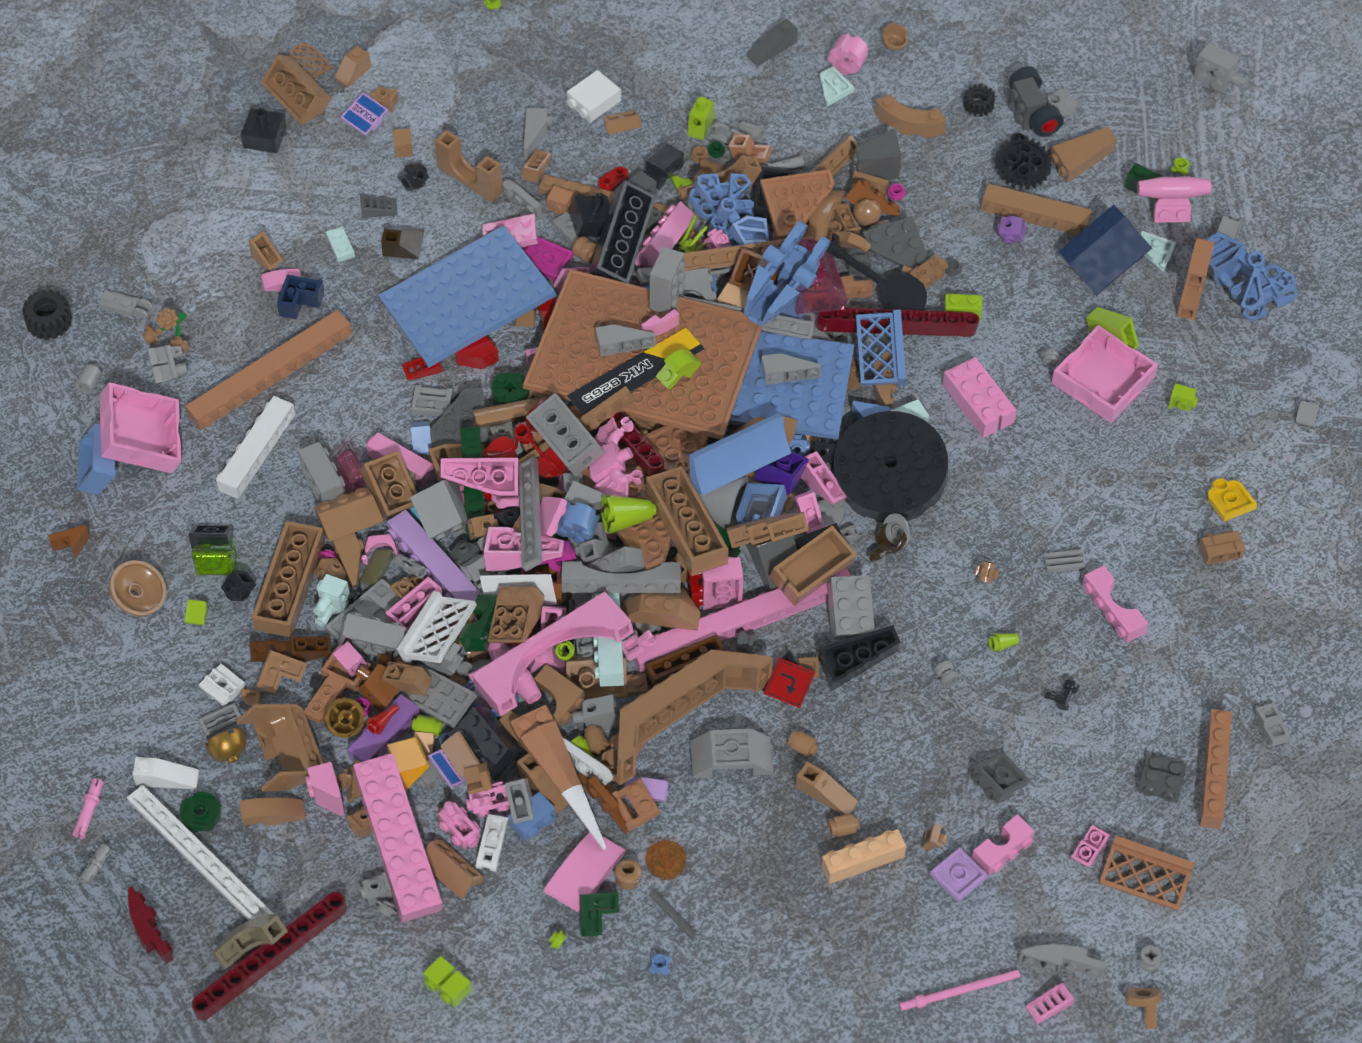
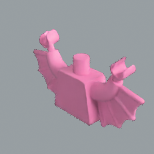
M611 417L607 424L599 427L598 434L594 437L605 453L589 465L591 479L596 483L594 489L606 495L629 497V483L633 481L635 485H640L642 481L638 477H643V474L640 470H634L631 474H625V461L633 458V454L629 447L620 450L618 442L624 435V432L633 430L634 425L629 417H624L621 420L622 427L619 429L614 418Z

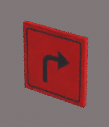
M778 658L764 695L800 709L816 672Z

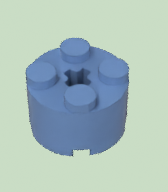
M567 502L566 512L558 522L556 534L573 539L576 544L592 540L600 515L596 516V510L583 503L576 502L575 505H570V502Z

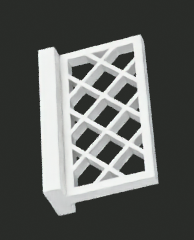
M433 591L397 648L403 662L411 663L414 659L441 663L477 606L476 602L442 597L440 592ZM447 604L453 605L452 607L445 609ZM467 607L466 610L458 613L459 609ZM456 612V615L445 618L446 615ZM443 617V621L436 624L437 620ZM459 620L456 625L449 628V624ZM444 626L447 627L446 630L436 633V630ZM434 632L433 636L427 638L430 633ZM450 634V636L448 637V639H446V640L440 642L439 639H441V638H443V637H445V636H447V635ZM437 640L438 644L427 648L426 645ZM420 648H425V650L417 653ZM441 649L437 656L430 655L431 653Z

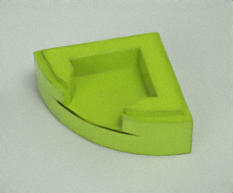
M680 176L671 177V182L676 191L681 186L686 187L693 184L690 179L680 178Z

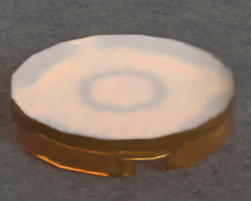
M668 840L658 841L653 844L647 851L645 858L647 870L652 876L661 878V880H671L680 876L684 871L687 861L683 848L674 841Z

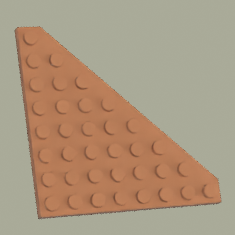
M666 425L644 435V438L664 459L665 471L682 466L689 479V455L705 448L709 437ZM632 458L625 461V474H631L634 470H640L643 474V477H638L642 481L640 485H635L633 481L629 483V497L650 500L646 491V477L648 476ZM588 466L581 472L583 485L594 489L596 483L591 479ZM604 508L598 509L600 512H604ZM657 511L653 519L616 532L627 547L642 549L645 571L661 565V562H665L672 539Z

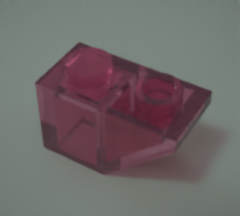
M352 449L341 453L336 458L338 476H342L345 487L353 493L356 489L366 486L359 471L362 465Z

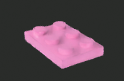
M535 214L482 225L483 236L504 225L520 247L538 244Z

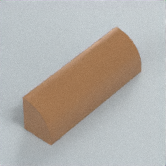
M547 396L472 410L475 427H480L481 429L508 422L526 420V416L532 407L543 398H547Z

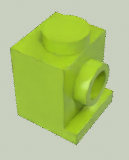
M1175 383L1168 408L1172 409L1173 406L1187 411H1191L1192 407L1196 408L1199 398L1195 397L1197 389Z

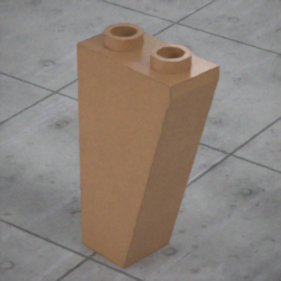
M1109 127L1052 146L1051 162L1057 167L1059 175L1068 183L1115 150L1117 139Z

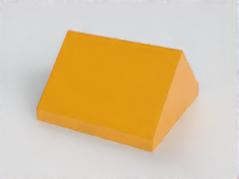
M415 737L387 745L388 754L393 753L406 791L430 767L418 739Z

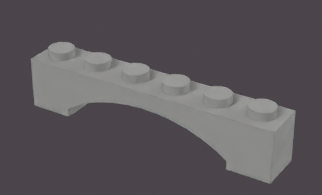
M562 562V592L680 593L681 562H661V565L656 568L630 574L601 572L582 565V562Z

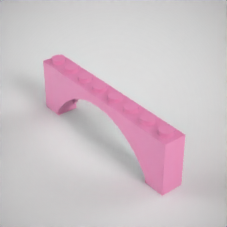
M604 591L568 615L561 617L552 625L545 627L536 635L529 637L525 643H521L499 658L494 659L488 665L478 669L472 674L475 687L495 711L502 716L517 707L515 695L520 678L525 669L539 654L561 642L583 637L608 638L618 643L634 633L631 620Z

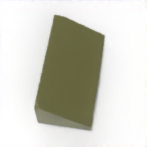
M375 550L360 579V583L374 586L383 579L393 559L392 550Z

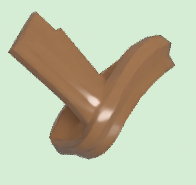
M1129 988L1126 991V1003L1132 1007H1145L1144 1023H1146V1029L1157 1028L1156 1007L1162 1000L1160 989Z

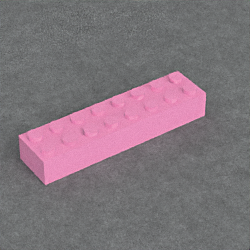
M393 753L353 764V775L391 887L401 923L441 911L442 901Z

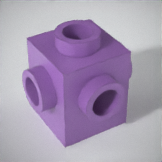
M1016 216L1002 217L1001 223L998 224L997 232L1002 241L1006 243L1024 242L1027 226L1023 218Z

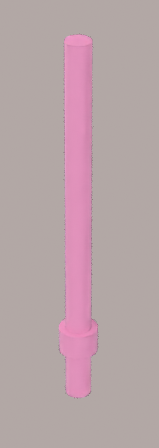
M1017 969L929 995L914 996V999L899 1003L900 1011H904L914 1007L917 1009L926 1007L928 1003L1020 978V973Z

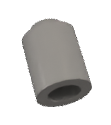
M94 364L85 365L75 383L76 388L87 394L92 393L101 376L99 367Z

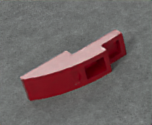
M131 886L128 888V908L137 937L147 954L155 949L163 961L168 964L173 960L171 954L173 949L167 940L163 942L160 938L161 933L156 927L155 917L157 914L151 905L146 906L144 903L146 899L140 891L136 892Z

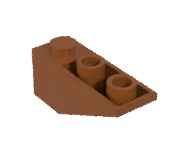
M859 179L845 197L853 205L861 202L863 199L874 200L879 204L881 213L899 216L902 212L899 210L901 207L893 201L890 203L885 199L886 195L879 190L876 192L871 188L872 184L865 179L863 181Z

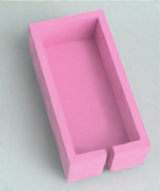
M976 357L944 372V388L983 438L997 432L998 427L1001 430L1015 422L1016 408Z

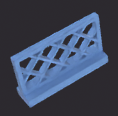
M893 310V313L856 315L861 386L882 384L906 386L901 310ZM890 318V324L886 329L878 324L881 319ZM860 320H869L872 325L866 330L860 325ZM875 326L882 331L877 338L869 333ZM884 334L891 338V342L887 346L879 341ZM866 335L874 340L868 347L862 343V339ZM876 343L883 348L878 355L870 350ZM886 351L893 357L888 363L880 358ZM867 352L875 357L870 364L863 360ZM877 360L885 366L880 372L872 367ZM888 368L894 373V378L886 379L882 374ZM868 370L876 374L872 380H864V374Z

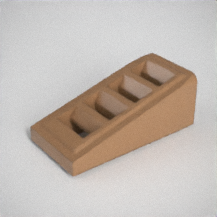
M536 149L522 168V178L538 183L552 158V153Z

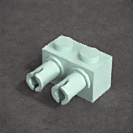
M328 574L317 585L319 601L313 609V613L317 615L315 623L321 627L327 625L332 614L339 615L350 605L347 602L349 596L348 582Z

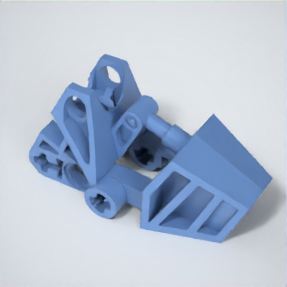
M731 173L728 183H720L718 174L699 175L695 182V188L690 191L688 198L689 203L702 219H711L707 233L715 228L717 230L721 229L728 236L732 246L769 241L766 218L754 217L752 211L754 202L752 200H742L745 196L744 192L752 184L745 174ZM737 180H744L746 182V185L740 186L737 183ZM703 208H709L712 211V213L706 214L703 211ZM739 215H747V216L741 219Z
M801 221L795 225L780 247L776 248L773 245H769L762 256V259L767 261L768 265L765 269L758 265L747 296L744 315L761 327L784 312L798 298L800 292L797 289L800 285L807 289L812 286L817 278L816 272L820 264L819 260L826 253L831 241L824 236L814 246L812 253L806 248L797 245L808 227ZM784 264L782 271L777 279L779 283L777 285H774V281L771 280V277L774 275V273L777 271L780 265Z
M1220 232L1207 239L1208 241L1215 242L1208 270L1217 286L1220 284L1227 286L1234 300L1243 298L1241 307L1244 308L1243 317L1253 322L1266 316L1265 305L1274 300L1280 309L1297 298L1295 276L1275 264L1265 267V258L1261 252L1255 251L1249 254L1246 252V244ZM1274 269L1278 273L1277 275L1268 276L1267 272ZM1240 274L1248 278L1237 285H1234L1232 282ZM1254 310H1258V313L1255 316H1249L1247 314L1248 311L1252 312Z

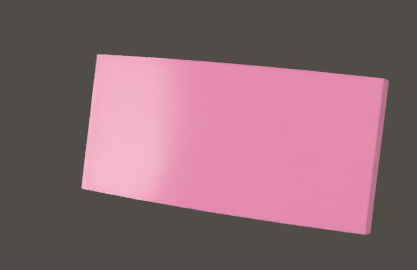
M589 832L563 862L543 892L579 912V894L597 893L600 890L601 883L612 873L613 867L624 856L625 849L602 836L606 845V849L602 850Z

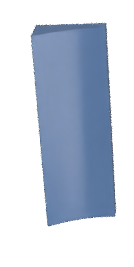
M777 413L690 454V481L696 492L705 495L791 454L785 435L783 416Z

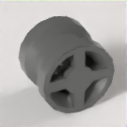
M740 631L736 650L741 651L743 649L747 650L748 653H752L756 634L748 635L744 631Z

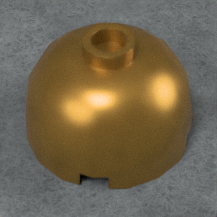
M335 699L328 704L324 711V725L336 737H353L360 732L364 725V710L353 699Z
M241 727L234 728V733H228V731L220 733L207 740L208 743H204L209 755L214 760L219 762L227 761L228 764L239 760V755L246 748V737Z

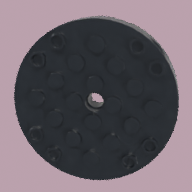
M900 411L877 412L861 418L844 432L834 454V476L846 496V503L857 514L883 523L890 514L896 513L903 516L906 521L923 515L942 496L948 480V453L940 434L925 420Z

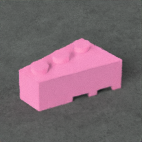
M427 577L385 612L387 623L395 622L400 624L401 627H405V637L433 591L440 592L443 597L442 588L431 578Z

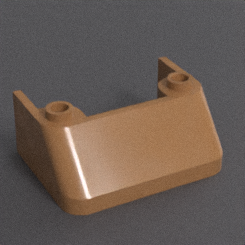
M254 704L236 720L237 724H254L255 730L260 736L271 738L283 771L278 772L261 787L262 792L287 791L307 783L305 778L309 776L307 768L324 764L306 715L300 706L296 704Z

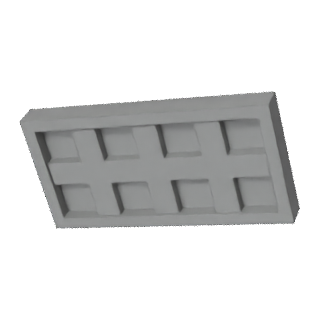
M381 579L325 626V631L338 641L347 613H359L362 617L369 619L372 617L379 618L382 622L387 623L385 612L401 599L390 589V585L384 579Z
M417 663L416 666L422 667L432 678L425 696L410 694L399 689L396 697L398 698L402 694L417 705L419 710L454 728L477 695L471 690Z

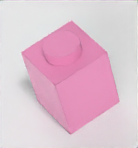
M348 641L338 646L333 653L336 660L351 677L355 675L361 665L365 666L367 664Z

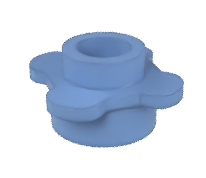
M663 954L652 955V964L649 967V972L651 974L662 973L664 976L668 975L671 958Z

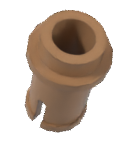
M694 184L686 187L681 186L677 189L678 197L686 200V196L695 188Z

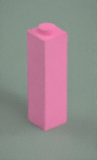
M378 432L366 444L368 456L374 460L399 451L405 467L415 473L416 482L421 487L434 475L432 463Z

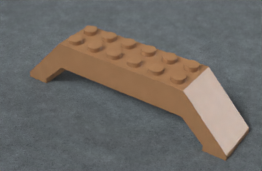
M710 650L706 654H701L692 663L686 664L677 673L671 674L662 683L656 684L647 693L638 696L635 701L624 705L620 710L617 783L621 785L635 776L636 748L724 689L751 690L757 693L765 688L771 677L773 658L766 655Z

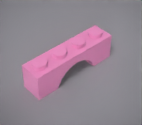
M1103 565L1086 574L1082 586L1085 593L1092 597L1095 606L1104 613L1107 622L1114 626L1117 635L1128 643L1146 633L1148 622L1138 609L1122 608L1112 600L1110 592L1113 590L1115 579Z

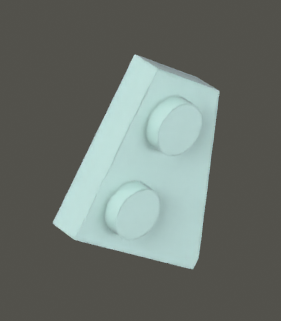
M834 66L819 73L827 107L854 92V86Z
M1142 231L1141 235L1152 247L1144 256L1164 272L1176 242Z

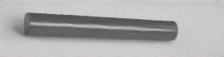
M656 890L651 892L650 897L690 939H693L697 933Z

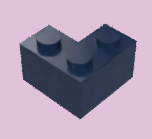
M287 274L277 301L279 316L297 319L302 305L320 308L324 296L323 282L321 280Z

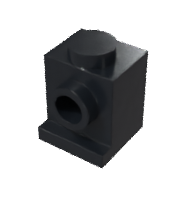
M508 506L501 512L494 513V519H497L499 527L512 528L520 516V509Z

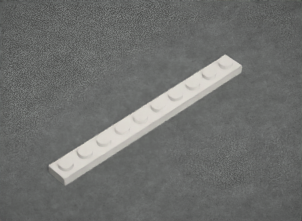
M143 785L127 797L128 802L248 921L262 915L274 914Z

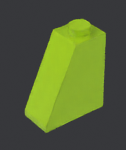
M1096 307L1086 317L1090 332L1099 325L1118 337L1130 348L1136 349L1139 346L1132 317Z

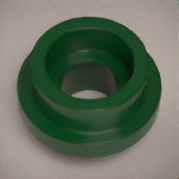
M712 142L708 147V154L713 158H720L725 154V147L721 142Z

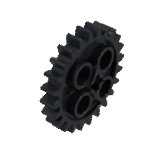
M1018 136L1017 141L1014 138L1010 139V143L1005 141L1004 146L1000 145L999 150H997L994 160L996 162L995 169H998L997 175L1002 174L1001 180L1007 179L1006 185L1013 183V188L1019 185L1020 190L1023 186L1027 190H1029L1030 185L1034 189L1037 184L1041 186L1043 181L1047 180L1052 168V157H1048L1050 152H1044L1046 146L1040 147V141L1035 144L1034 138L1028 141L1027 136H1025L1024 140H1021L1020 136Z

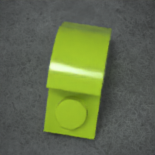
M680 349L670 354L664 360L666 364L656 377L667 389H672L682 376L691 377L702 363L690 351Z

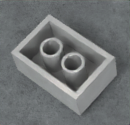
M665 247L662 248L650 273V309L668 314L677 308L679 295H683L686 287L683 284L686 273H684L686 266L684 253Z
M317 442L298 450L302 473L319 503L331 501L340 495L346 494L344 480L342 476L336 474V465L334 462L329 461L328 458L330 456L326 448H322L321 444Z
M870 575L831 577L827 582L832 640L849 639L875 631Z
M347 613L341 627L337 647L348 641L360 653L376 657L379 654L397 657L399 654L397 648L403 640L405 627H401L400 624L395 622H382L379 618H365L359 613Z

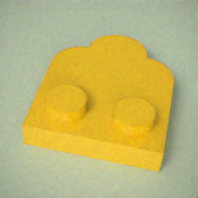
M1219 478L1211 484L1207 500L1223 522L1257 509V503L1241 482L1236 480L1227 482V480Z

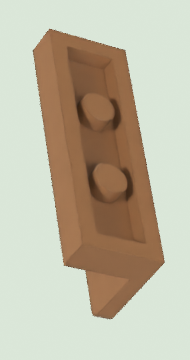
M442 839L429 842L425 853L432 874L460 899L465 898L471 886L480 884L484 877Z

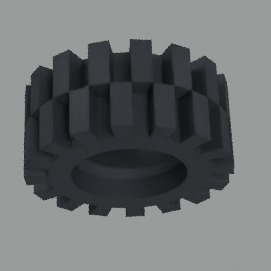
M974 84L973 88L969 86L968 90H965L963 107H965V111H968V114L974 113L976 117L977 114L983 117V114L987 116L988 112H992L996 96L995 92H992L991 87L987 89V85L982 87V84H979L977 87ZM980 98L985 100V102H976L973 99Z

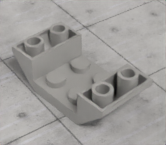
M751 728L710 730L690 741L692 778H712L713 770L752 768L753 776L773 775L770 737Z

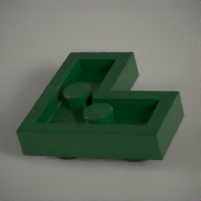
M618 892L579 894L581 937L603 935L602 914L619 913Z

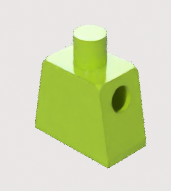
M698 97L689 114L688 136L701 140L705 139L715 119L714 101L708 100L705 97Z

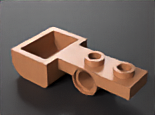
M333 653L321 669L322 677L326 680L304 710L306 718L320 725L324 721V711L329 703L341 698L345 688L357 694L359 687L363 683V680L357 675L351 677L336 660ZM366 662L365 667L371 671V664Z

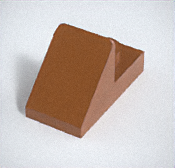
M86 525L48 535L53 551L63 550L71 546L75 558L90 538Z

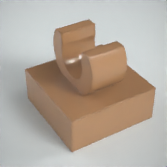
M934 823L926 830L921 848L929 851L934 846L942 848V845L946 844L948 836L940 834L942 826Z

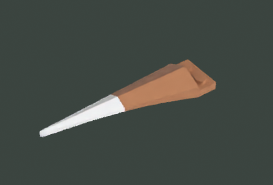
M544 705L510 721L509 725L520 744L566 799L602 850H605L606 845L557 723L551 716L547 706Z

